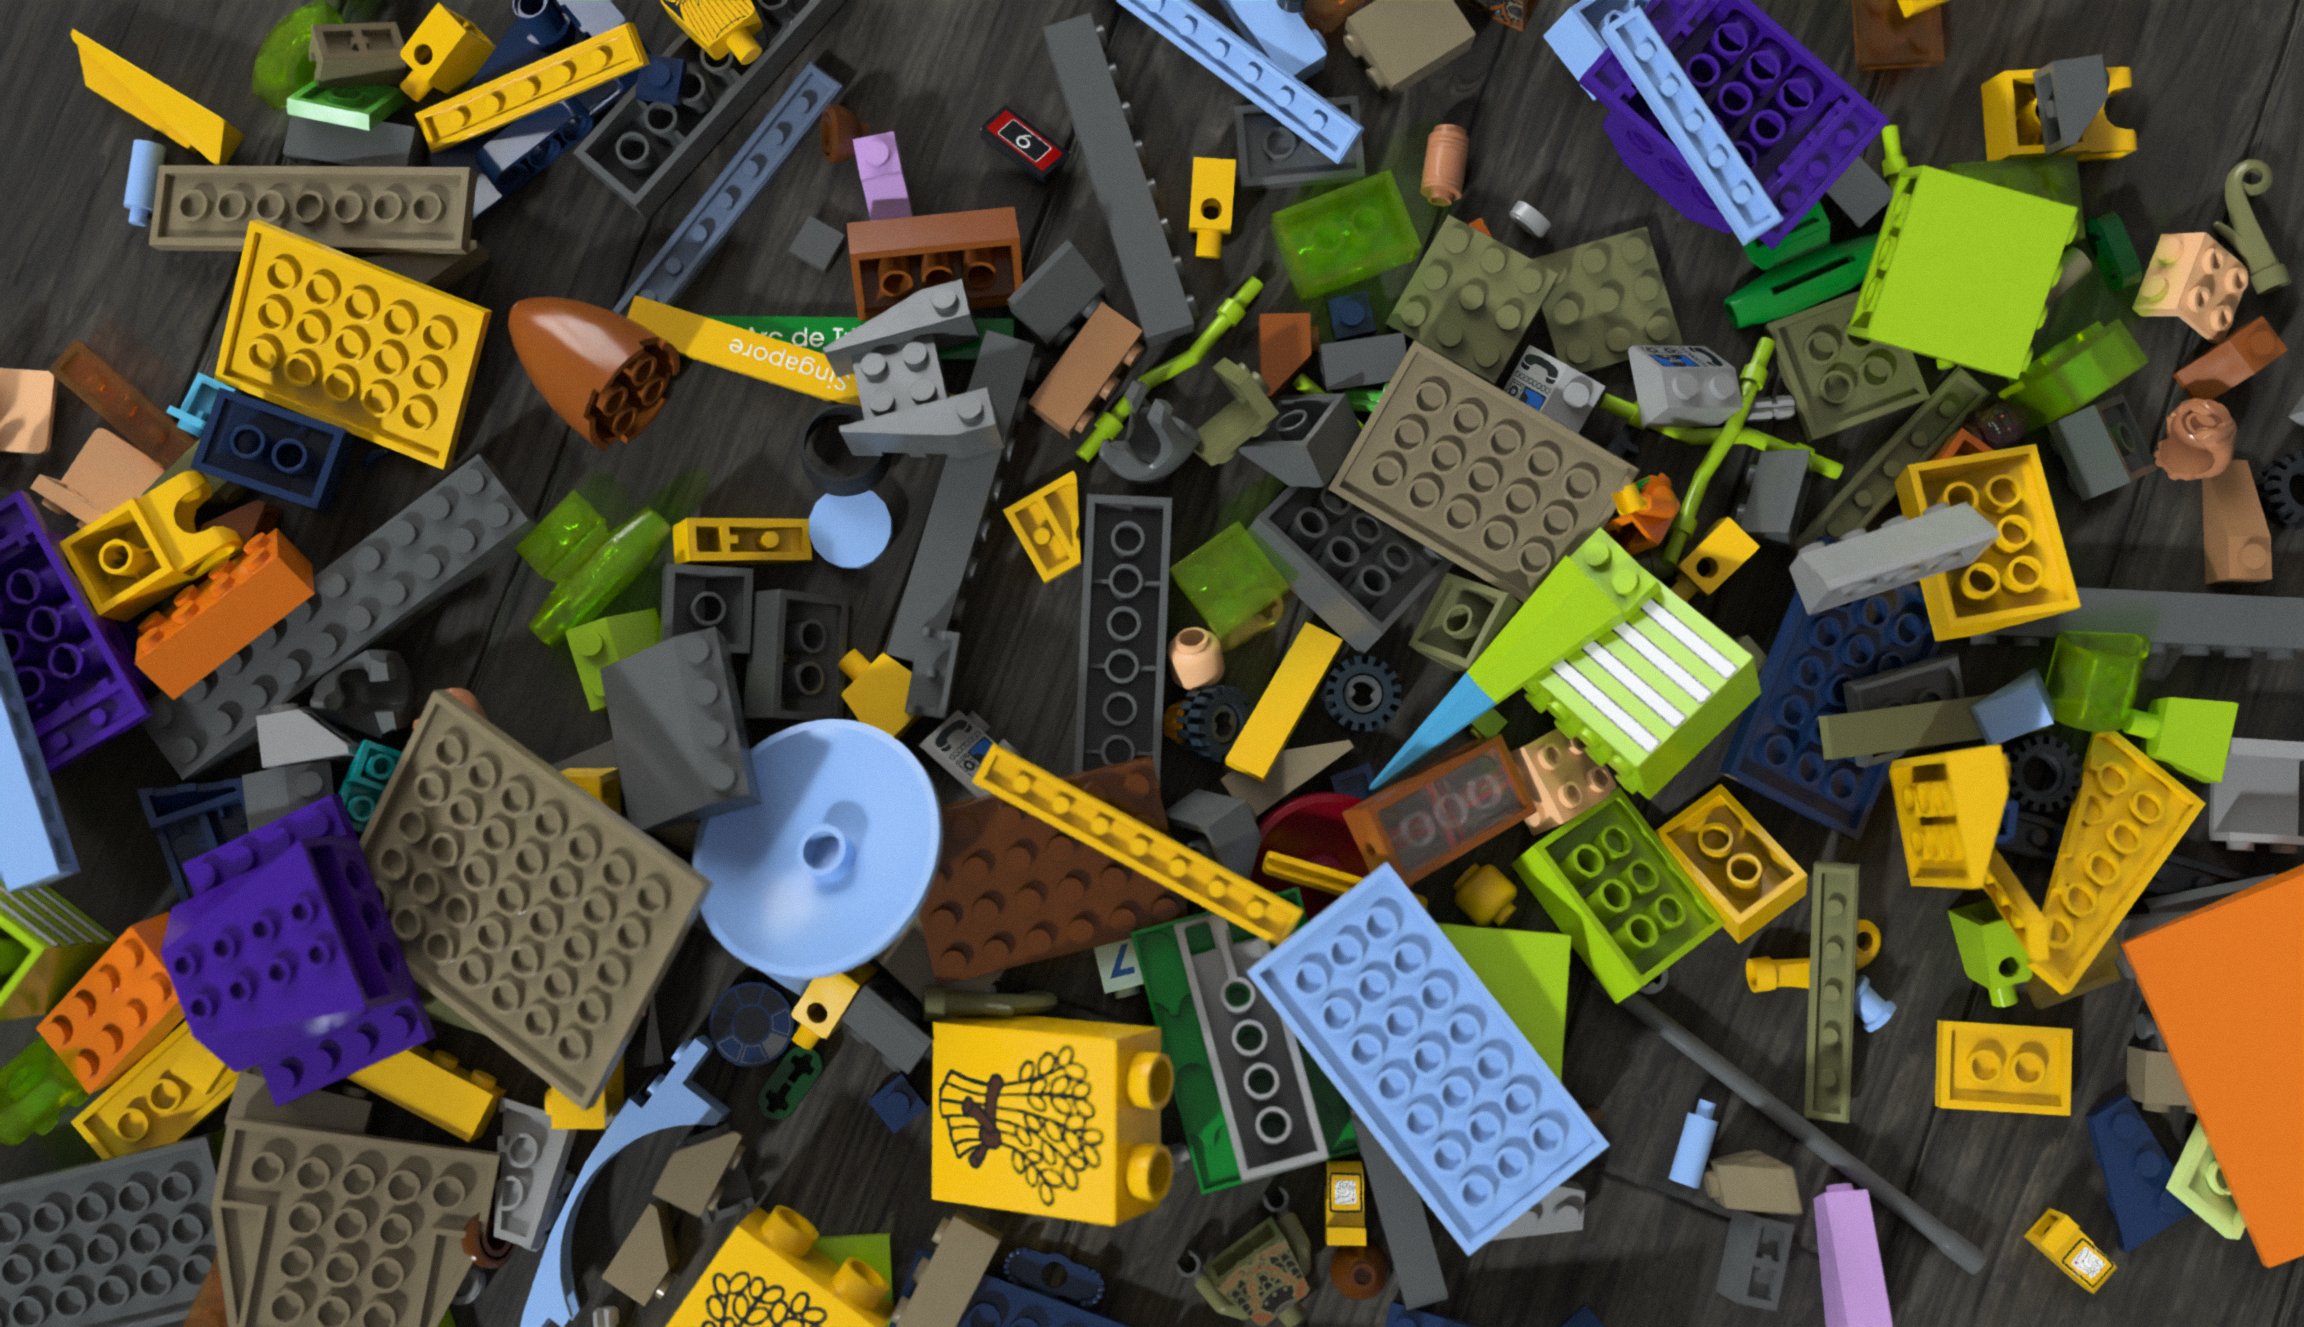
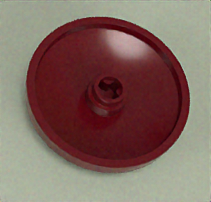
M1316 792L1296 797L1276 808L1258 826L1262 839L1250 881L1272 893L1299 887L1308 922L1341 896L1266 875L1262 871L1264 857L1268 851H1274L1365 878L1370 872L1342 812L1364 800L1338 792ZM1411 884V885L1408 886L1407 888L1412 892V884Z

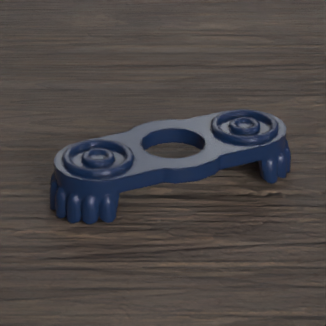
M1025 1246L1012 1250L1005 1259L1006 1262L1003 1265L1005 1269L1004 1274L1007 1276V1280L1012 1281L1014 1284L1023 1283L1036 1287L1041 1292L1055 1297L1064 1296L1077 1300L1082 1307H1085L1086 1304L1092 1306L1093 1303H1097L1099 1298L1103 1296L1105 1286L1103 1285L1104 1279L1101 1277V1273L1095 1268L1071 1261L1068 1256L1062 1253H1045ZM1051 1262L1062 1264L1067 1271L1066 1281L1057 1287L1046 1284L1042 1277L1044 1267Z

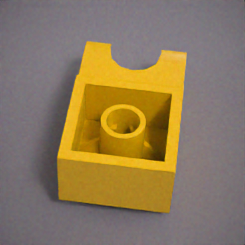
M2105 67L2110 78L2108 98L2119 94L2124 88H2131L2133 86L2130 67ZM2039 69L2003 71L1981 84L1987 167L2110 160L2121 158L2138 150L2135 130L2115 127L2110 123L2104 111V103L2074 146L2056 155L2046 156L2033 73Z
M197 471L182 472L142 497L129 499L59 542L99 616L127 622L207 573L222 560L233 557L243 549V541L238 532L230 528L213 526L199 533L196 531L194 523L196 511L212 496L213 492L204 473Z

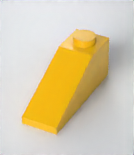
M686 518L673 526L675 564L733 567L808 562L812 560L809 519Z

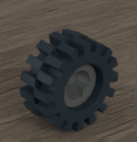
M1362 655L1342 661L1333 669L1325 682L1323 697L1325 699L1324 706L1326 712H1329L1335 724L1338 723L1342 726V729L1347 731L1364 733L1378 730L1393 719L1397 708L1401 704L1400 692H1402L1401 684H1398L1396 679L1398 678L1397 674L1388 668L1389 665L1386 662H1380L1373 656L1362 657ZM1365 683L1373 689V692L1369 695L1372 701L1370 705L1359 706L1352 701L1351 697L1356 693L1353 688L1355 684Z
M1206 685L1198 687L1196 691H1189L1185 695L1190 702L1181 701L1179 709L1184 711V715H1177L1176 723L1183 724V729L1176 730L1178 738H1186L1180 745L1184 750L1190 751L1188 755L1192 758L1225 763L1228 753L1250 718L1249 712L1254 710L1253 704L1245 702L1248 698L1247 694L1239 692V688L1234 686ZM1216 716H1219L1218 723L1221 726L1220 728L1214 721Z

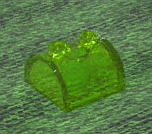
M2059 631L2045 682L2055 707L2054 719L2070 727L2092 732H2112L2126 727L2131 717L2151 647L2148 637L2145 634Z
M42 1035L0 1069V1143L16 1146L24 1142L34 1132L39 1135L49 1133L59 1120L58 1112L68 1104L73 1107H79L90 1097Z

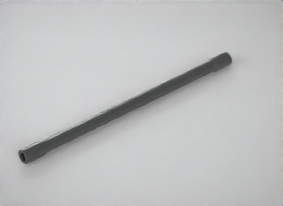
M1592 974L1588 984L1616 1004L1594 974ZM1634 992L1616 1004L1619 1007L1625 1008L1861 1189H1868L1869 1195L1933 1242L1943 1254L1968 1273L1974 1275L1985 1265L1987 1254L1956 1230L1944 1225L1639 992Z

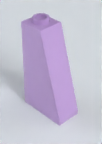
M1852 1183L1826 1186V1192L1813 1198L1826 1327H1893L1868 1189L1853 1190Z

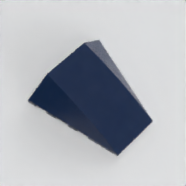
M242 778L200 784H178L172 787L136 789L150 828L157 835L181 903L195 897L182 864L249 833Z

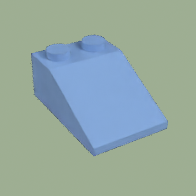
M1581 0L1570 7L1543 37L1579 82L1581 76L1609 47L1600 34L1602 28L1638 5L1643 9L1650 0ZM1585 89V91L1589 94L1593 101L1597 99L1588 90Z

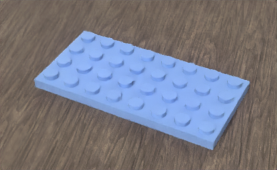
M1387 861L1246 970L1250 978L1468 1256L1610 1146Z

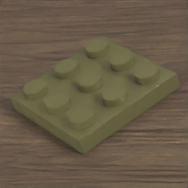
M1448 215L1385 324L1386 327L1397 333L1404 332V336L1409 340L1420 342L1495 386L1554 286L1559 274Z
M1647 226L1532 259L1559 274L1558 279L1539 310L1549 346L1555 359L1586 375L1630 362L1628 348L1632 345H1683Z
M1860 290L1770 322L1763 327L1766 337L1774 340L1776 343L1773 355L1787 391L1794 398L1795 411L1808 443L1924 402L1930 398L1913 352L1846 334Z

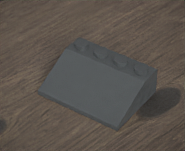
M1340 465L1325 487L1289 486L1254 520L1239 542L1363 656L1446 568L1451 560L1328 490L1341 467Z
M716 627L670 638L600 669L629 823L643 833H648L761 804L728 640Z

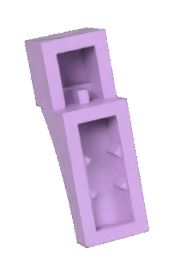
M894 131L852 139L870 220L912 217L913 211L908 186L905 181L899 146Z

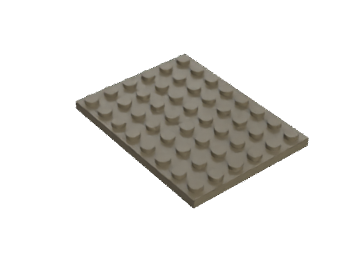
M434 690L359 841L413 979L584 1111L595 1107L714 884L446 690Z

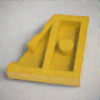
M1074 471L1069 472L1003 510L1044 584L1082 564L1077 476Z

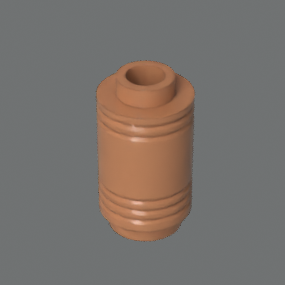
M1441 124L1434 127L1433 132L1428 136L1420 193L1427 198L1430 204L1449 206L1452 204V201H1456L1462 196L1470 140L1466 136V130L1460 126Z

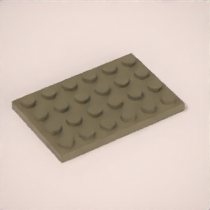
M1414 340L1328 490L1502 591L1509 593L1521 602L1526 603L1566 555L1570 557L1600 527L1604 529L1617 508L1611 494L1624 490L1625 486L1630 485L1640 469Z

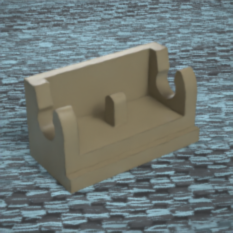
M397 22L311 25L309 61H316L314 80L317 89L399 85L402 82L406 62L401 58L400 52L405 45Z

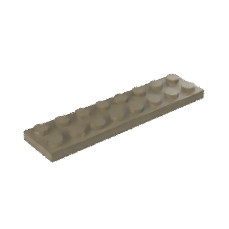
M159 165L149 245L157 250L243 251L249 221L259 219L343 253L469 254L477 173L470 167Z

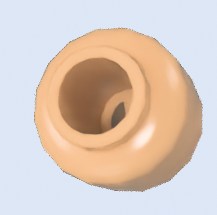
M1190 627L1180 631L1169 642L1166 653L1170 673L1174 683L1179 687L1196 691L1198 687L1215 685L1223 677L1225 664L1222 647L1218 637L1212 632L1199 627Z

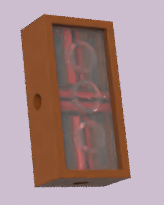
M1499 734L1475 739L1347 809L1342 814L1369 872L1372 873L1387 861L1408 887L1533 815L1537 810L1502 735Z

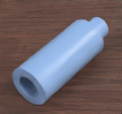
M134 140L123 205L130 209L128 221L130 224L146 226L148 213H153L159 165H164L166 147L159 143L147 140Z
M1699 1099L1696 1112L1687 1113L1669 1179L1693 1188H1700L1719 1123L1712 1119L1716 1107L1715 1103Z

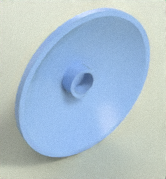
M825 719L801 723L786 728L753 747L750 751L761 804L701 819L694 843L693 869L714 883L700 908L705 922L713 935L735 957L753 968L764 972L799 996L804 994L812 979L848 971L870 960L892 944L906 930L926 901L933 886L942 853L943 822L940 803L934 784L923 765L907 747L890 734L871 725L852 720Z

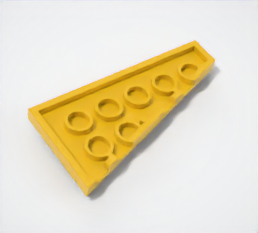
M2103 720L2096 723L2092 730L2082 766L2083 773L2079 776V780L2083 781L2081 788H2076L2075 791L2077 796L2072 801L2041 912L2047 920L2050 959L2033 962L2032 959L2028 958L2026 965L2061 995L2071 992L2206 804Z

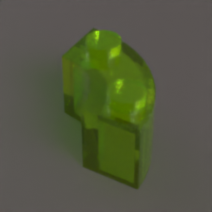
M326 0L312 2L294 10L279 21L263 41L254 63L252 89L253 93L270 108L279 109L287 107V98L314 80L316 61H309L311 25L344 24L343 17Z

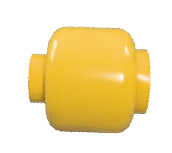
M1477 863L1472 865L1453 886L1457 891L1454 903L1477 926L1486 927L1495 922L1500 927L1517 910L1512 904L1518 893L1516 886L1491 864H1486L1482 867Z

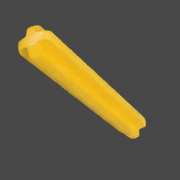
M1268 851L1262 863V871L1266 875L1337 896H1342L1364 879L1274 851ZM1412 893L1426 911L1428 899L1423 895Z

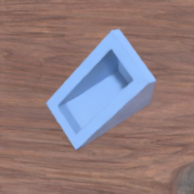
M2037 668L2030 669L1970 707L1988 746L1996 745L2054 724L2055 705Z

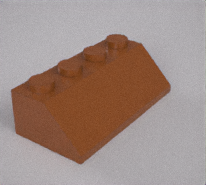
M1015 207L847 223L849 255L859 321L874 318L921 289L958 279L963 280L973 309L1009 306L1007 299L1023 284L1020 235Z

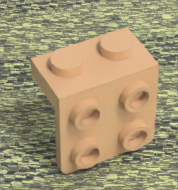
M2206 232L2161 234L2132 309L2141 317L2178 316L2210 343H2219L2226 337L2228 330L2233 324L2234 314L2243 291L2248 285L2249 270Z
M0 368V452L46 454L49 452L58 378L54 373L40 370Z
M98 428L92 433L61 481L39 474L30 488L45 497L41 504L62 516H66L69 512L80 519L76 526L82 529L129 499L142 497V494L167 471V468L109 430Z
M1558 728L1510 752L1537 810L1536 813L1524 819L1533 836L1571 820L1608 798L1609 793L1617 788L1607 766L1601 767L1595 763L1585 752L1584 747L1586 745L1578 737L1575 736L1570 740Z

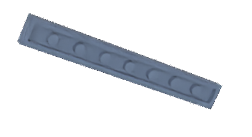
M810 61L612 311L627 317L634 295L673 307L818 125L824 109L829 104H834L845 91L843 85Z

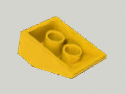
M1721 783L1654 831L1725 922L1724 929L1738 944L1806 895L1808 877L1806 872Z

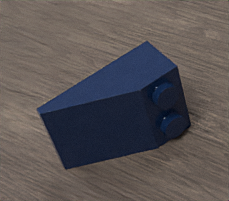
M219 388L190 468L329 515L357 437L344 428Z

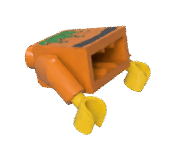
M1652 472L1648 477L1625 486L1624 490L1611 494L1617 508L1603 530L1630 556L1658 546L1681 507L1680 501L1676 498L1673 490H1671L1672 483L1669 477L1661 472Z

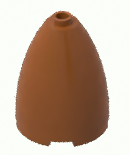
M529 297L517 301L511 307L508 313V329L513 346L524 370L552 409L570 427L598 449L606 450L609 444L619 440L628 444L650 426L666 405L668 399L663 396V393L671 375L674 376L679 373L680 357L677 349L671 343L653 331L619 313L573 299Z

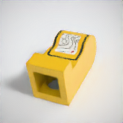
M1327 1160L1326 1187H1324V1239L1327 1245L1366 1246L1362 1161Z
M2049 1208L2024 1237L2071 1279L2088 1292L2095 1294L2115 1272L2117 1266L2094 1246V1243L2068 1215Z

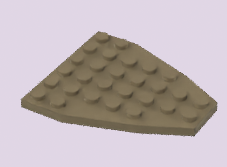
M230 1117L227 1123L211 1205L228 1327H438L473 1263L468 1254L465 1255L463 1252L461 1238H465L466 1231L464 1227L478 1213H480L479 1221L482 1222L480 1235L484 1231L485 1236L502 1153L243 1117Z

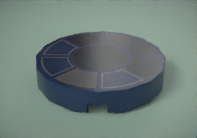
M749 981L732 986L718 998L711 1011L709 1030L713 1045L723 1058L737 1066L755 1068L772 1063L785 1053L791 1044L792 1039L790 1036L796 1028L797 1021L791 1016L794 1010L793 1004L782 990L768 983Z

